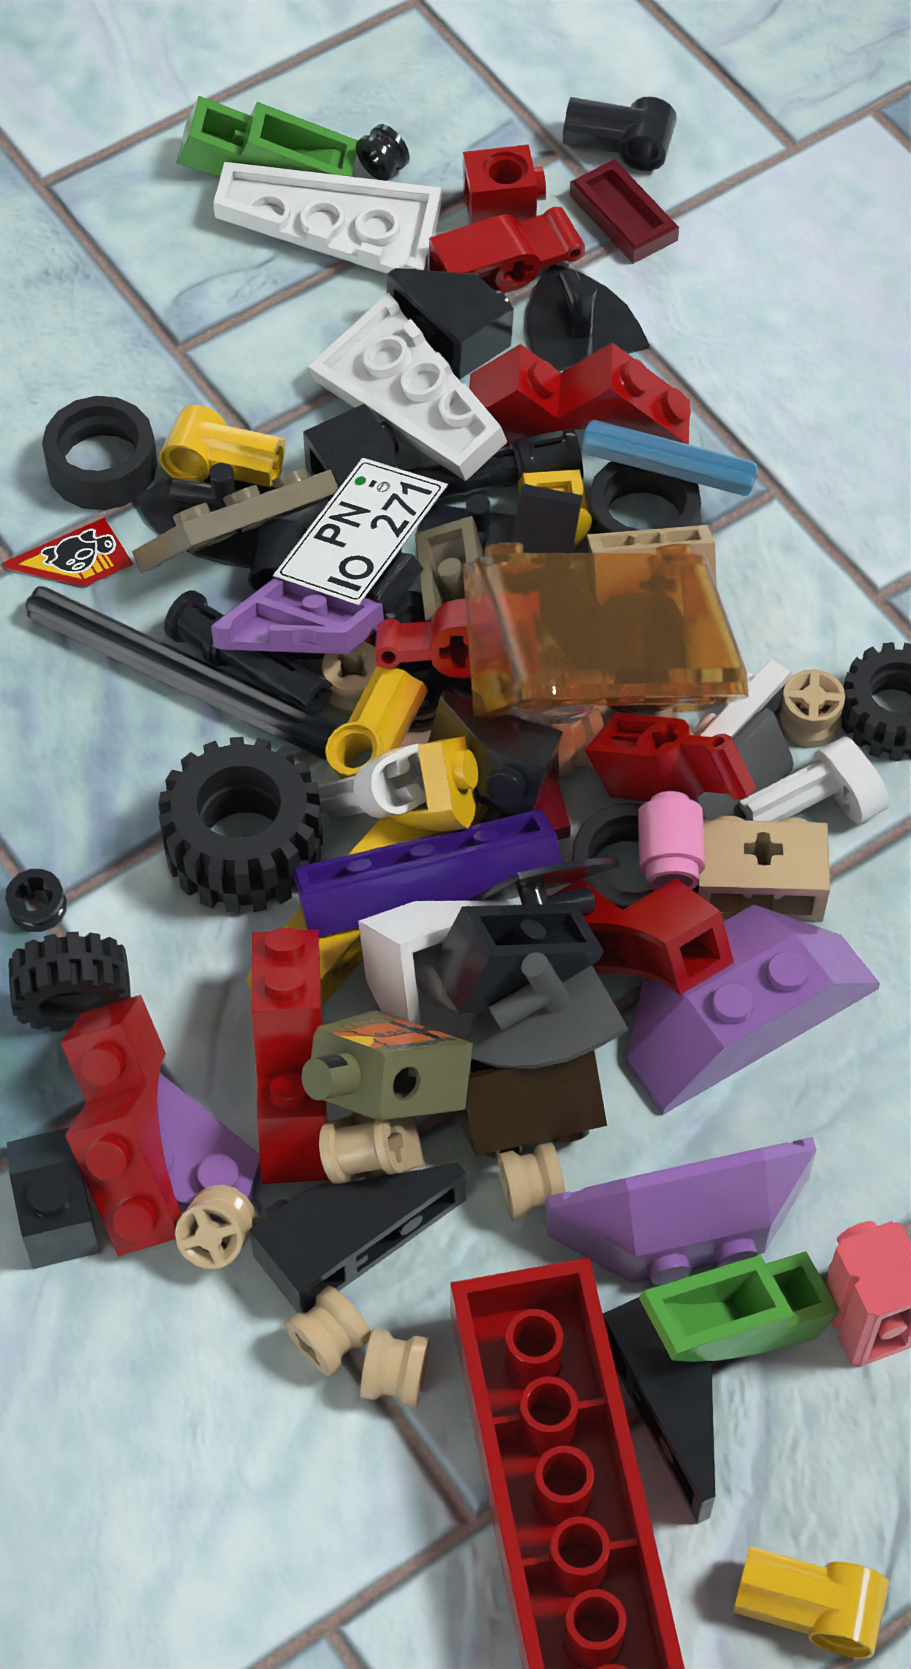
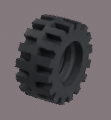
M894 642L883 643L881 652H877L872 646L864 651L862 659L858 657L854 659L850 665L849 672L846 673L843 684L845 702L841 717H843L842 728L845 734L854 732L852 740L859 748L865 744L871 746L869 755L879 758L883 751L889 753L890 761H901L902 753H908L911 759V713L900 714L890 712L879 706L872 697V695L880 691L891 689L904 691L911 695V644L904 642L903 650L895 649Z
M67 932L66 937H57L56 934L44 936V941L42 942L34 939L26 942L25 949L17 948L12 953V958H9V988L13 1016H17V1021L22 1024L30 1022L31 1028L41 1030L47 1026L50 1027V1031L61 1032L63 1028L72 1027L81 1013L131 998L126 950L122 944L117 945V940L111 937L101 940L100 934L89 932L86 936H79V932Z

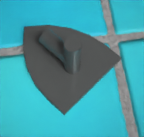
M535 952L527 955L521 964V970L529 984L489 1006L491 1012L477 1013L467 1041L473 1043L471 1061L496 1068L534 1069L575 1059L629 1031V1028L592 965L562 983L546 956Z

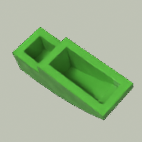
M198 96L185 125L176 163L219 177L221 176L224 162L352 177L356 158L355 148L358 140L260 102H256L251 115Z
M806 1251L769 1263H765L761 1255L644 1290L639 1296L670 1358L674 1361L725 1360L755 1355L819 1337L840 1311Z

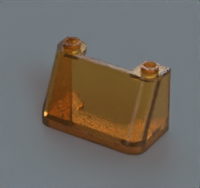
M499 543L486 546L484 557L474 559L463 565L474 717L508 715V709L517 706V709L534 708V711H548L565 706L659 705V709L672 708L673 713L702 712L749 697L747 670L708 560L705 555L694 554L693 545L660 546L656 548V553H524L523 544Z

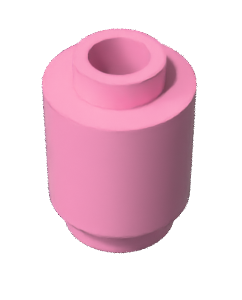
M676 791L658 793L638 810L640 871L646 876L647 886L654 891L674 879H678L688 888L693 889L699 884V874L705 869L703 809L699 803L690 800L684 793Z

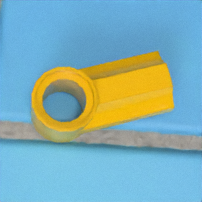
M190 405L184 407L179 412L160 451L159 461L161 467L173 478L203 482L210 474V469L213 465L227 463L233 468L235 480L274 487L272 480L280 477L285 456V438L227 426L221 415L214 410L202 405Z
M376 666L348 723L335 729L328 738L325 748L326 759L341 779L356 776L362 766L351 768V765L356 756L362 752L372 751L371 757L367 761L369 762L390 750L400 748L428 692V688L422 681L396 667L386 669Z
M749 1546L733 1613L809 1634V1640L814 1645L837 1655L860 1659L870 1658L874 1655L889 1588V1580L873 1569L853 1563L830 1562L822 1567Z

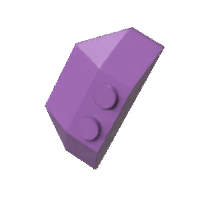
M753 904L723 921L734 959L733 964L681 995L658 982L643 978L626 1065L664 1115L879 989L880 983L841 934Z
M813 1137L792 1141L793 1143L786 1142L614 1180L585 1187L575 1192L569 1193L568 1191L547 1196L545 1213L547 1234L552 1239L584 1257H590L591 1261L630 1283L651 1279L653 1284H667L677 1279L685 1278L693 1269L718 1264V1267L758 1256L765 1253L810 1177L817 1150Z

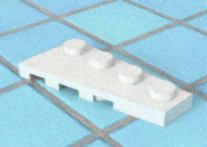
M224 162L213 204L215 218L387 274L395 268L428 269L429 237L435 236L442 205V188Z
M389 292L307 366L316 383L354 408L365 403L379 423L386 421L395 435L465 481L507 443L498 422L465 383L462 384L457 379L450 365L439 352L436 353L415 323L411 319L408 320L401 312L398 303Z

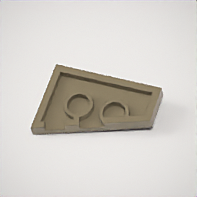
M300 468L272 480L275 488L272 491L260 494L257 485H253L224 497L223 500L226 507L210 512L207 503H202L173 516L176 523L174 528L132 551L140 573L159 567L164 562L188 549L190 554L237 534L239 529L243 533L260 527L266 521L284 518L333 496L339 488L331 469L309 477L306 469Z

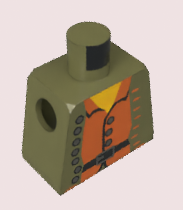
M378 1010L370 1011L318 1026L313 1037L311 1059L305 1063L302 1070V1084L306 1093L315 1100H325L373 1119L386 1120L464 1110L473 1043ZM409 1067H413L416 1077L408 1075Z

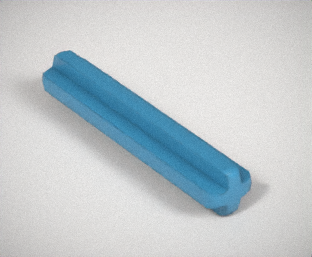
M597 420L589 422L583 436L582 451L586 455L742 496L749 495L755 484L757 464L751 460Z

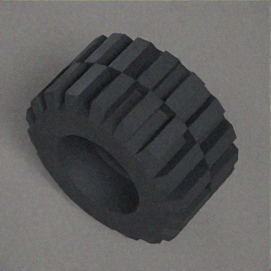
M230 737V745L219 747L216 741L203 745L204 754L199 757L190 752L181 759L182 772L171 770L165 780L167 791L160 792L158 803L164 850L168 868L173 878L179 877L180 888L189 896L199 892L200 904L213 909L217 902L225 903L226 912L240 913L241 905H253L254 912L267 910L268 900L275 898L279 904H282L291 899V887L295 886L292 870L296 867L320 862L323 834L320 796L317 783L312 782L309 768L304 762L295 764L294 753L287 748L281 747L278 751L274 752L271 750V741L257 738L254 745L244 744V737ZM242 812L260 814L273 821L263 831L242 838L226 837L211 830L214 824L224 817Z

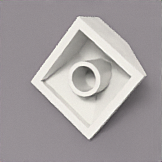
M507 900L414 901L359 920L366 982L381 1011L467 1041L477 1013H458L432 963L462 906L514 904Z

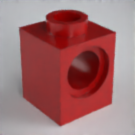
M529 144L463 152V194L469 223L473 224L504 214L515 217L518 222L537 216V201L546 200V181L543 167L533 166Z

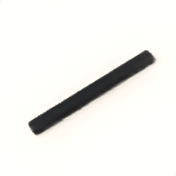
M46 586L36 587L32 595L28 597L25 607L29 619L327 760L325 748L328 738L335 729L340 727L339 725L318 715L309 716L289 701Z

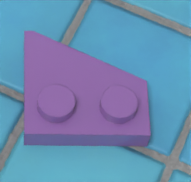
M275 577L211 626L213 646L221 650L348 654L377 631V624L384 621L383 604L364 598L360 605H356Z
M159 1073L157 1096L161 1141L170 1181L180 1211L184 1213L198 1192L213 1185L223 1184L234 1187L246 1195L249 1201L252 1202L261 1174L260 1154L169 1079ZM209 1214L211 1220L227 1223L226 1220L223 1221L213 1214Z

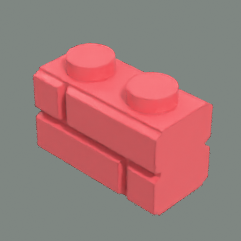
M866 1221L856 1224L843 1231L837 1237L838 1246L835 1249L832 1262L829 1264V1273L825 1285L840 1310L831 1321L833 1328H841L838 1339L850 1364L862 1367L911 1347V1242L901 1223L890 1221L877 1226L874 1221Z

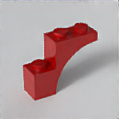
M614 343L607 345L561 373L549 362L542 360L526 347L519 344L470 374L469 389L501 426L507 440L506 447H509L510 443H514L515 439H527L569 428L586 430L589 422L593 420L689 444L690 400L679 389L670 386L647 369L641 361L634 359Z
M582 879L555 893L558 894L588 887L593 892L596 902L595 910L593 913L583 915L604 950L600 960L592 965L597 974H622L641 977L658 982L681 995L734 963L720 910L678 879H674L623 910Z
M284 927L270 932L252 933L251 1013L257 1073V1130L262 1184L330 1180L323 1168L319 1149L320 1131L322 1126L328 1122L327 1101L311 1098L306 1093L302 1084V1070L305 1063L311 1059L314 1033L318 1026L323 1025L318 929L297 930Z
M140 994L81 1013L60 1042L86 1101V1104L65 1136L117 1256L175 1240L177 1221L182 1216L164 1157L158 1117V1080L166 1052Z

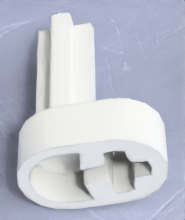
M842 737L818 749L814 754V763L750 795L739 803L740 809L746 815V821H778L789 818L832 795L844 813L855 823H862L885 811L890 804L887 789L877 770L853 740L848 737Z
M416 743L390 750L363 765L358 770L356 776L318 786L321 796V813L328 812L331 820L363 812L371 817L384 818L408 812L426 802L418 745L420 744ZM407 773L411 784L400 786L396 776Z

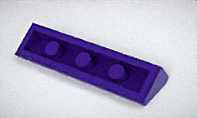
M539 809L472 825L468 829L442 832L296 867L292 870V875L307 930L318 929L320 937L358 928L359 920L414 901H467L518 872L561 864L562 862L557 834L544 811Z

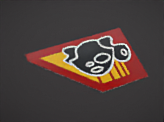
M105 518L2 562L8 570L82 587L91 585L134 565Z

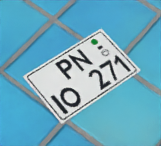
M362 458L273 576L360 605L448 484Z

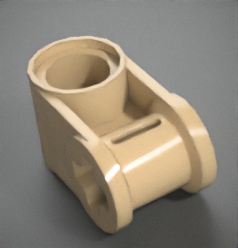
M352 1111V1115L326 1122L321 1128L319 1137L320 1157L323 1168L333 1183H346L363 1176L365 1179L425 1167L415 1116L381 1120Z

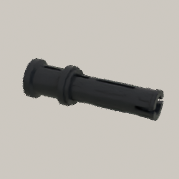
M574 428L564 429L562 436L530 443L525 438L515 439L514 443L509 444V449L497 451L466 481L440 464L404 469V471L448 484L437 500L450 499L517 485L518 488L517 483L523 473L580 470L582 480L584 477L581 450Z
M189 590L181 594L169 608L164 622L166 636L177 643L186 641L202 651L203 658L214 666L229 665L234 669L236 668L279 697H283L309 716H316L328 704L332 696V690L330 689L332 683L299 665L298 662L281 652L221 650L213 646L211 626L225 615L210 607L207 598L198 591Z

